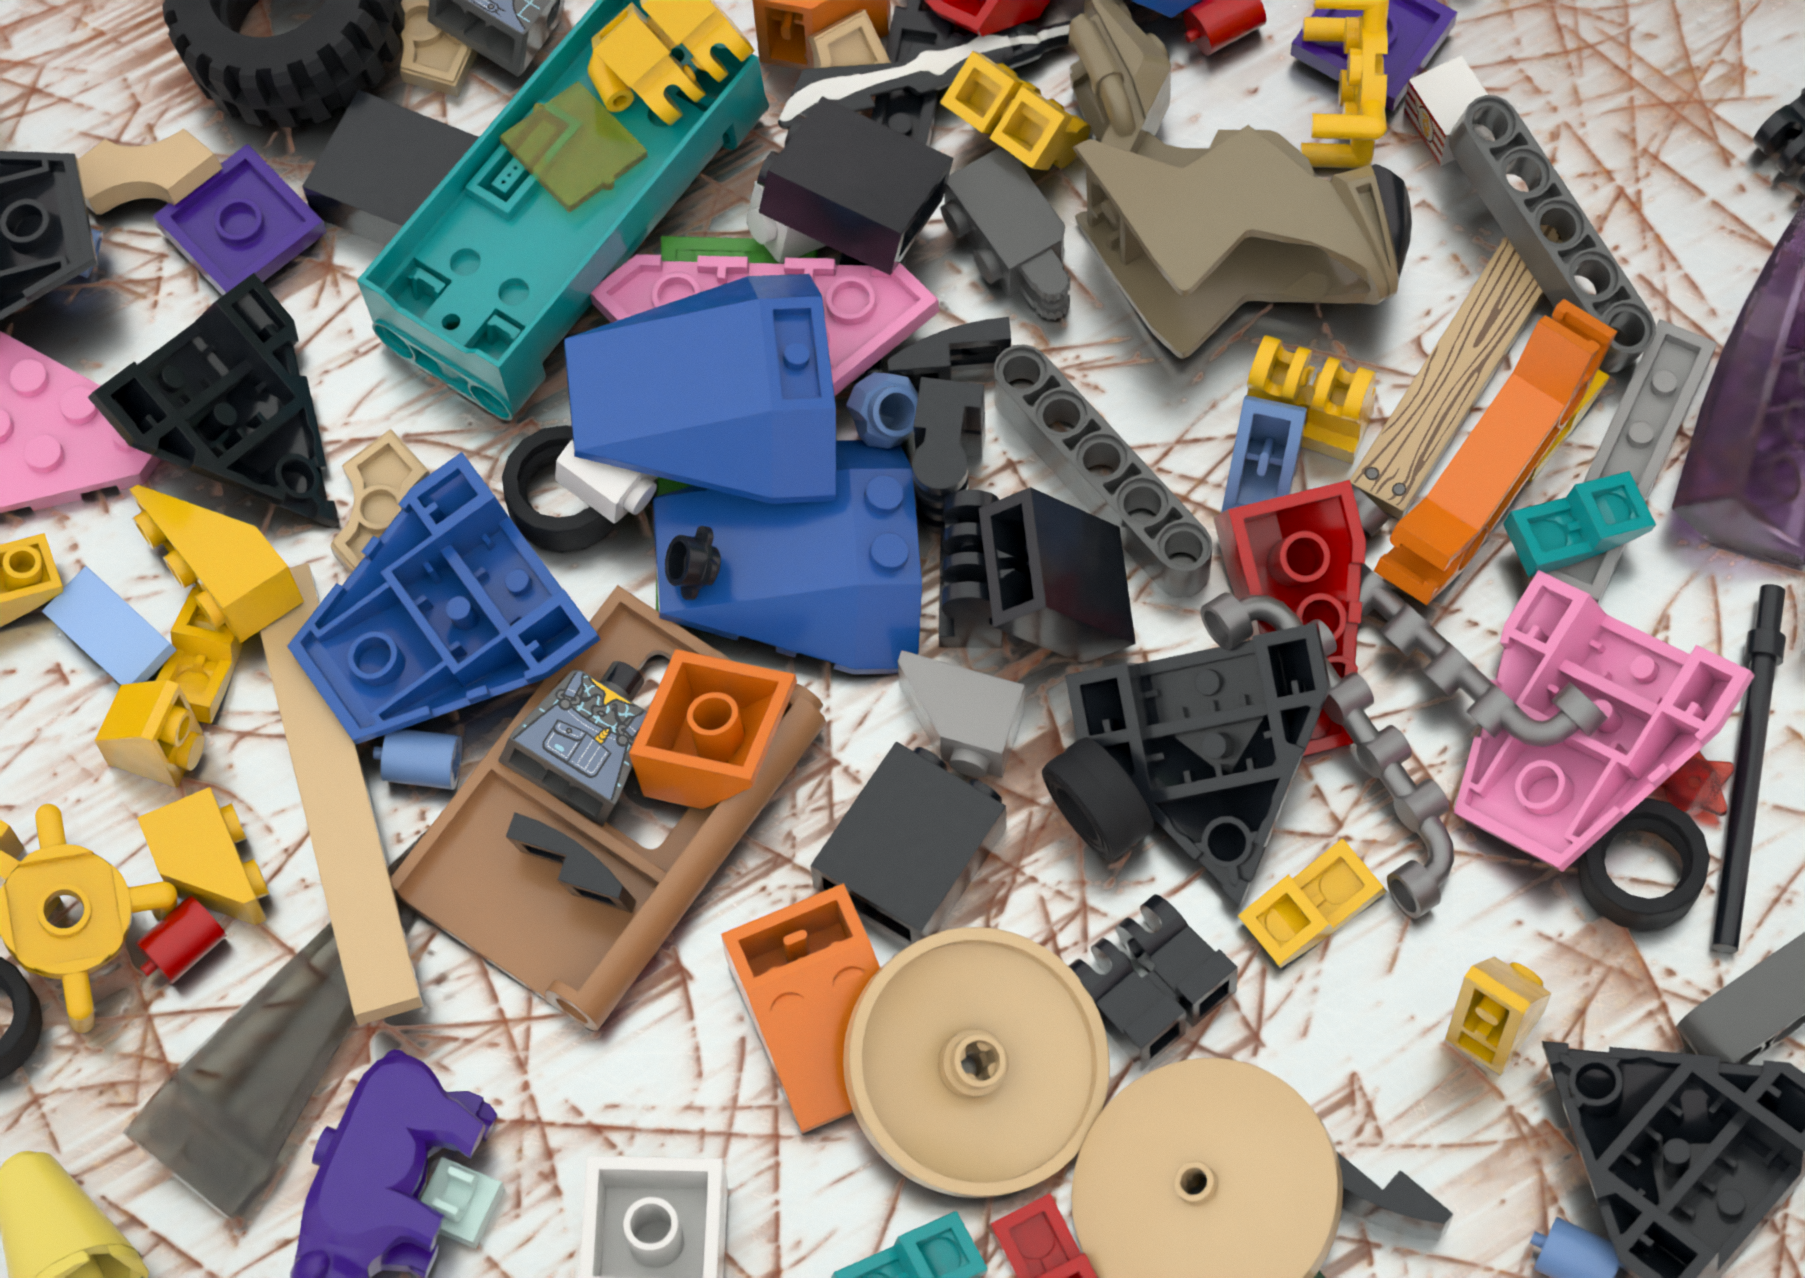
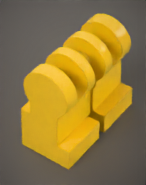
M640 0L641 7L649 15L647 18L631 2L591 38L593 51L669 126L682 117L683 113L665 91L667 86L672 84L679 86L695 103L706 95L703 88L696 81L693 69L687 63L683 66L671 54V50L676 45L679 46L683 43L694 56L691 60L695 66L703 71H707L719 83L729 73L710 50L714 44H724L741 62L755 51L739 28L714 0Z
M974 51L971 52L940 101L942 105L981 133L990 134L991 140L1032 169L1048 171L1052 164L1060 169L1065 168L1077 156L1073 147L1078 143L1086 141L1091 131L1090 124L1077 115L1064 111V106L1056 100H1047L1042 97L1039 88L1030 82L1019 79L1017 73L1005 64H996L983 54Z
M1265 334L1249 373L1247 396L1307 408L1305 421L1307 423L1304 428L1302 447L1353 464L1374 412L1376 372L1359 366L1356 373H1350L1342 367V360L1329 356L1322 372H1318L1314 380L1315 367L1309 365L1312 350L1299 346L1295 353L1288 352L1283 348L1281 339Z

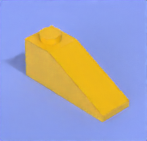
M1495 956L1476 963L1470 967L1464 976L1445 1040L1501 1076L1543 1016L1551 992L1543 988V981L1536 973L1522 964L1511 962L1508 965Z

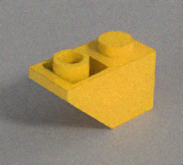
M170 680L121 684L94 741L108 765L178 788L185 771H192L198 764L204 749L205 738L179 683Z
M208 787L137 817L163 881L174 885L178 898L185 900L191 895L203 907L253 925L267 920L259 899L270 893L255 858L243 863L236 843L247 839L232 803L220 807L211 788Z

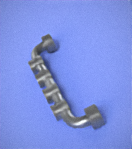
M1352 484L1362 528L1372 537L1390 518L1357 486ZM1362 564L1359 601L1362 602V615L1366 617L1375 608L1387 619L1388 622L1380 631L1407 657L1418 648L1431 660L1422 671L1450 697L1461 688L1474 701L1466 712L1492 737L1495 738L1505 729L1512 737L1526 745L1547 747L1563 742L1579 728L1590 737L1608 719L1571 682L1551 700L1560 709L1555 716L1544 721L1530 718L1366 564Z
M1224 592L1204 604L1200 610L1207 632L1225 650H1231L1253 635L1251 621L1254 620L1269 623L1276 631L1303 625L1298 616L1284 602L1268 595H1250L1238 600L1232 594ZM1314 619L1307 624L1318 623L1331 686L1323 710L1334 723L1344 727L1357 746V756L1364 769L1371 776L1382 781L1394 799V808L1399 819L1409 830L1417 832L1427 847L1428 860L1424 866L1415 860H1409L1387 875V885L1395 902L1407 915L1412 918H1419L1440 904L1441 894L1439 887L1449 877L1454 863L1453 842L1446 827L1439 819L1441 815L1449 810L1448 799L1440 786L1429 778H1426L1417 785L1413 782L1401 764L1412 755L1407 739L1393 725H1388L1378 732L1364 712L1365 709L1374 703L1371 688L1364 678L1356 672H1351L1343 678L1338 675L1326 658L1337 650L1335 638L1330 629L1321 620Z

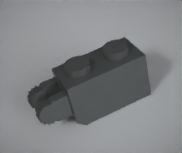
M999 147L949 175L944 192V204L940 206L941 214L952 234L957 238L964 235L975 250L973 251L975 263L983 277L989 283L997 281L1009 298L1022 293L1031 307L1036 308V314L1039 313L1041 318L1045 317L1048 321L1049 319L1056 321V318H1062V315L1067 314V309H1070V295H1068V291H1070V276H1068V271H1064L1063 265L1065 255V224L1016 157L1004 148Z

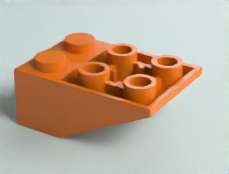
M843 883L721 934L727 963L802 1134L853 1113L844 1079V1041L853 1008L869 980L880 969L870 940Z

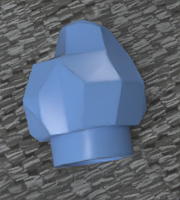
M873 372L854 385L846 407L854 420L858 435L866 446L891 449L902 444L914 433L913 426L918 393L908 377L890 373Z

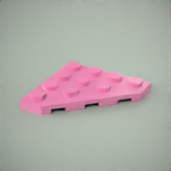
M636 254L600 282L590 294L592 304L612 323L747 276L810 274L823 299L834 396L940 312L938 298L900 262L890 276L868 265H836L835 259L785 258L784 264L749 263L748 257L698 256L697 262L662 261L661 255Z
M1 331L0 513L29 506L33 511L82 500L83 493L116 485L119 490L132 488L137 484L144 485L162 459L130 447L89 400L88 396L101 385Z

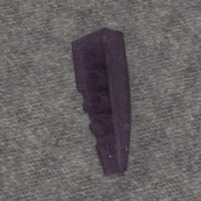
M1805 199L1777 242L1747 296L1721 352L1701 405L1671 507L1708 542L1794 566L1805 565Z

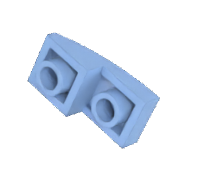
M86 565L63 588V592L57 595L42 610L48 618L120 685L147 682L177 650Z

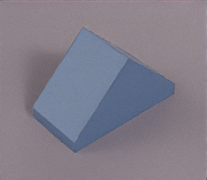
M1245 395L1221 513L1231 508L1291 494L1302 448L1307 408Z

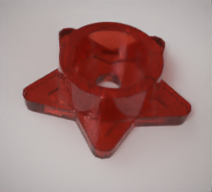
M1698 751L1660 786L1665 789L1668 801L1687 814H1699L1707 811L1718 816H1724L1727 813V804L1721 787L1733 774L1734 765L1731 762L1706 760L1702 753ZM1690 778H1697L1700 781V786L1691 787L1688 780Z

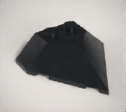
M255 273L217 299L193 324L139 364H136L135 361L88 396L89 400L130 447L332 528L339 524L335 501L327 500L321 471L327 465L307 376H300L293 346L299 341L295 321Z
M1318 623L1252 636L1253 640L1242 642L1231 650L1216 647L1144 663L1125 662L1065 675L1077 739L1088 737L1094 740L1118 762L1141 793L1152 817L1193 860H1198L1223 886L1221 889L1239 907L1243 905L1331 689Z
M1542 1041V1048L1619 1266L1635 1278H1720L1805 1176V1073L1790 1062L1763 1060L1762 1066L1719 1062L1720 1056L1609 1047V1052L1569 1049V1043Z

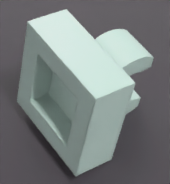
M441 1157L420 1201L445 1215L439 1234L476 1249L505 1188L501 1181Z

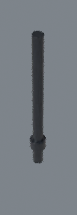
M1765 584L1760 587L1755 627L1747 632L1744 659L1750 663L1749 670L1755 676L1746 689L1712 940V948L1723 953H1735L1739 949L1775 668L1783 663L1786 636L1780 630L1786 590L1774 584Z

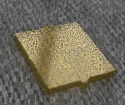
M579 81L546 104L536 103L533 106V113L500 135V143L568 213L602 189L612 190L616 179L648 157L647 150Z

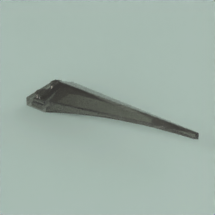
M426 831L388 866L390 878ZM395 895L405 933L417 912ZM331 921L163 1080V1084L122 1132L123 1135L225 1218H231L274 1164L355 1019Z

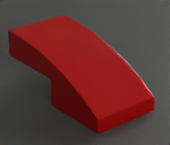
M1051 1193L988 1224L1015 1278H1097L1086 1254H1081Z

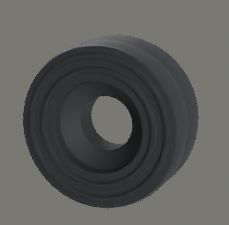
M1088 737L1077 740L1064 753L1057 755L1043 767L1042 776L1057 807L1078 835L1103 858L1107 860L1118 858L1132 844L1142 840L1154 828V821L1150 810L1133 781L1118 762L1094 740Z

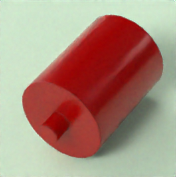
M1203 0L1184 11V22L1188 30L1184 33V36L1188 43L1194 42L1203 54L1210 55L1265 25L1267 21L1266 12L1261 0Z
M189 895L135 943L147 959L139 969L147 977L157 970L170 984H173L227 935L212 915L193 896Z

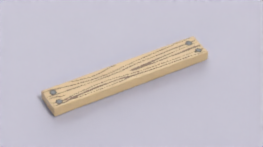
M1540 225L1543 235L1548 240L1562 243L1560 234L1554 228L1548 225ZM1507 236L1503 239L1350 478L1351 485L1357 486L1381 510L1399 520L1405 516L1545 295Z

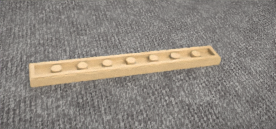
M309 563L289 568L304 602L260 630L354 1016L358 1025L421 1008L423 1004L357 746L287 647L320 605L313 574Z

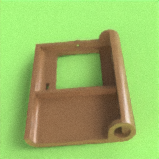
M619 585L616 586L589 621L601 640L549 678L544 679L390 878L394 894L406 905L584 1027L594 1031H598L826 724L825 717L820 712L823 708L821 700L807 688L796 684L753 787L704 810L689 807L664 842L655 849H647L607 822H605L603 827L544 789L498 762L506 742L514 729L574 669L582 670L600 681L614 661L624 662L639 672L651 656L663 655L671 660L675 649L730 660L722 652L712 648L675 622L660 619L658 611ZM514 812L557 829L595 855L635 898L636 904L633 913L572 895L557 880L562 868L561 864L520 852L506 838Z

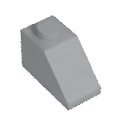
M901 650L898 659L899 686L940 759L949 762V765L954 770L967 776L984 777L988 773L1003 778L1025 711V685Z

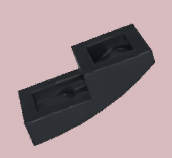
M1009 317L962 324L925 337L889 358L888 372L908 377L917 393H919L921 377L951 380V372L994 369L997 357L1003 350L1011 347Z
M514 812L506 838L520 852L561 864L562 868L557 880L572 895L633 913L636 904L635 898L595 855L557 829Z
M1337 1152L1342 1171L1343 1209L1374 1225L1414 1238L1439 1241L1448 1231L1453 1213L1403 1171L1400 1170L1386 1187L1382 1189Z

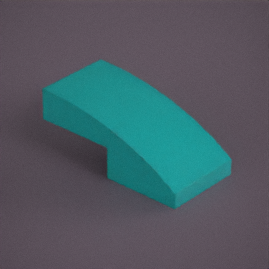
M1630 471L1575 484L1565 498L1511 511L1503 525L1530 578L1535 576L1538 570L1548 573L1619 547L1652 531L1656 523Z
M954 1211L898 1236L892 1247L833 1272L831 1278H980L986 1274L988 1268L958 1212Z

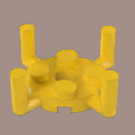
M1313 0L1314 9L1363 10V16L1346 18L1303 17V41L1343 42L1344 54H1348L1347 70L1341 69L1339 76V106H1343L1342 114L1312 113L1311 138L1351 140L1350 144L1301 143L1300 152L1309 159L1312 167L1360 168L1368 166L1373 161L1375 140L1382 138L1387 131L1385 114L1387 74H1384L1383 54H1388L1387 17L1389 0Z
M44 804L35 813L40 849L28 854L20 861L0 889V936L8 952L26 971L47 978L62 979L69 1025L77 1033H87L92 1030L96 1022L88 974L101 969L120 954L130 930L132 913L151 910L153 916L161 921L178 906L177 890L173 884L166 881L127 887L122 874L112 864L89 849L67 844L60 809L54 804ZM61 895L75 897L84 907L81 920L69 928L55 927L45 918V909L48 903Z

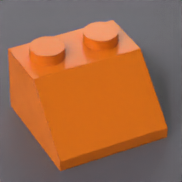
M675 649L629 752L643 796L704 810L752 788L797 684L796 675Z

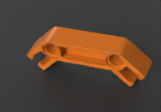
M1565 299L1556 305L1552 318L1546 315L1537 322L1513 373L1430 492L1396 524L1390 536V542L1394 547L1387 554L1380 557L1374 572L1425 605H1428L1443 591L1476 555L1583 400L1618 331Z

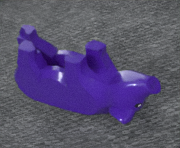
M393 1049L388 1051L382 1059L377 1060L362 1075L337 1129L326 1126L316 1144L312 1164L319 1166V1169L305 1200L294 1265L290 1271V1278H371L380 1271L410 1272L418 1278H427L438 1254L439 1245L436 1244L445 1218V1215L419 1200L426 1186L429 1170L428 1158L442 1148H447L456 1152L459 1150L463 1155L471 1159L480 1141L486 1142L497 1119V1113L490 1104L484 1101V1097L469 1091L446 1092L436 1075L424 1062L407 1055L402 1050Z

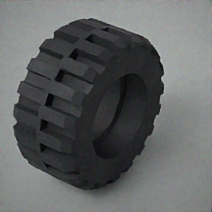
M164 0L162 4L164 21L169 28L168 35L197 86L206 98L214 100L218 109L229 116L240 117L242 115L248 124L262 127L269 126L270 120H276L280 128L299 127L300 120L312 117L314 123L331 118L330 111L343 104L348 109L358 90L362 91L367 85L373 89L386 74L382 65L384 61L392 63L401 45L397 35H400L405 27V12L401 5L402 0H324L317 12L305 23L289 32L270 37H252L240 34L243 21L259 0Z

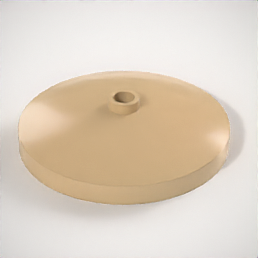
M962 927L932 934L906 947L881 966L869 980L853 1008L844 1041L843 1065L847 1095L859 1126L872 1146L893 1168L910 1180L939 1193L956 1197L989 1198L1017 1192L1042 1182L1058 1172L1074 1158L1081 1149L1091 1126L1102 1112L1109 1084L1110 1061L1106 1032L1100 1013L1093 998L1081 984V980L1073 970L1054 953L1029 938L1013 932L986 927ZM966 1055L970 1056L976 1064L975 1075L973 1073H965L962 1068L961 1061L966 1058Z
M1223 1058L1189 1059L1165 1065L1138 1078L1118 1093L1098 1115L1086 1135L1076 1161L1072 1181V1214L1082 1251L1086 1254L1098 1278H1313L1327 1258L1340 1224L1343 1206L1342 1171L1337 1151L1324 1123L1308 1102L1285 1081L1262 1068L1237 1060ZM1207 1177L1205 1189L1199 1194L1190 1195L1191 1189L1198 1186L1200 1179Z

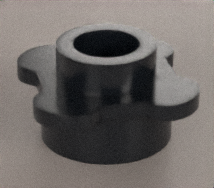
M699 526L694 537L677 535L669 544L666 552V578L671 585L681 587V595L686 600H695L699 590L705 585L711 586L719 574L721 565L720 553L717 547L712 546L714 534L708 526Z

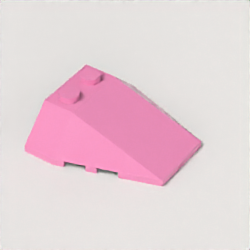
M1538 570L1504 624L1500 644L1504 649L1496 679L1490 681L1500 688L1530 718L1537 721L1548 720L1560 711L1551 700L1571 682L1608 719L1590 737L1579 728L1563 742L1547 747L1526 745L1512 737L1505 729L1494 738L1482 727L1480 737L1474 736L1454 813L1470 824L1563 872L1722 730L1755 675L1751 670L1698 645L1689 654L1607 615L1590 594Z

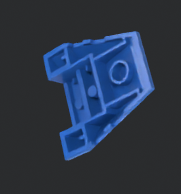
M836 440L835 501L769 504L694 485L653 498L660 619L736 641L738 636L773 645L777 647L775 652L795 657L796 653L835 663L833 669L850 674H899L898 659L901 650L918 655L922 575L913 472L901 445L891 449L868 447L863 440ZM699 526H708L714 534L712 546L717 547L720 553L721 565L719 574L711 586L705 585L699 590L695 600H686L681 595V587L671 585L666 578V552L669 544L677 535L694 537Z
M461 452L410 488L398 504L401 508L398 515L380 538L373 536L361 551L365 556L342 586L338 583L334 585L287 647L357 745L549 678L600 641L601 638L564 588L562 589L510 519L484 480L463 452Z

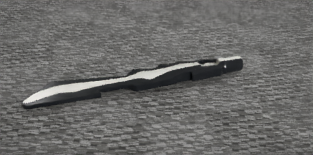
M1071 21L1039 27L1021 23L983 37L973 32L966 36L954 32L941 46L912 43L903 62L803 69L778 119V124L782 129H790L795 118L799 114L808 116L822 96L855 112H860L875 107L872 96L905 88L910 89L915 95L921 96L949 87L972 51L983 54L996 64L1003 63L1010 69L1038 60L1043 52L1069 45V25Z

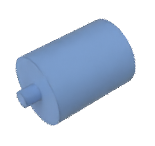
M400 729L385 735L383 747H374L373 759L381 760L382 781L454 790L461 770L462 738L460 735Z
M1557 1216L1548 1236L1535 1231L1530 1241V1244L1542 1249L1533 1270L1551 1278H1614L1619 1267L1611 1241Z

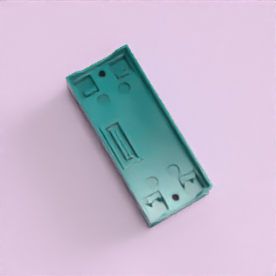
M596 0L357 279L373 322L372 329L377 337L393 352L488 412L503 420H512L546 379L542 363L592 304L590 297L592 291L600 282L627 262L720 148L736 149L769 110L759 57L751 54L741 62L724 44H714L710 50L729 73L719 83L707 71H703L695 66L691 60L694 56L681 43L671 50V54L683 66L687 63L693 69L696 81L706 93L701 100L695 103L679 86L674 84L667 86L665 91L683 113V116L671 126L658 117L632 88L634 100L631 105L622 111L610 112L605 107L588 75L587 67L593 52L591 38L631 2L635 4L646 18L649 15L641 7L640 0Z

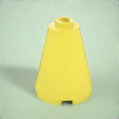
M23 1151L11 1156L3 1163L0 1169V1233L8 1278H148L149 1271L141 1254L54 1156L45 1152Z

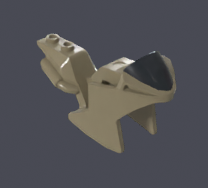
M1084 0V13L1076 16L1069 25V45L1071 49H1076L1080 60L1070 65V85L1085 122L1091 125L1090 134L1092 136V139L1078 143L1073 147L1074 152L1086 166L1087 211L1079 212L1075 215V219L1080 230L1114 282L1150 331L1169 350L1181 359L1189 357L1243 303L1248 301L1365 303L1377 305L1397 294L1398 283L1411 241L1412 229L1410 197L1404 180L1391 170L1378 164L1333 175L1331 181L1315 176L1309 159L1278 132L1255 130L1250 125L1245 126L1241 130H1218L1209 148H1180L1165 144L1155 137L1171 100V63L1165 46L1153 33L1145 34L1133 22L1131 14L1122 0Z

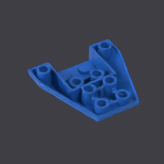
M810 274L747 276L565 338L564 349L574 457L769 504L835 501L836 405L823 299Z

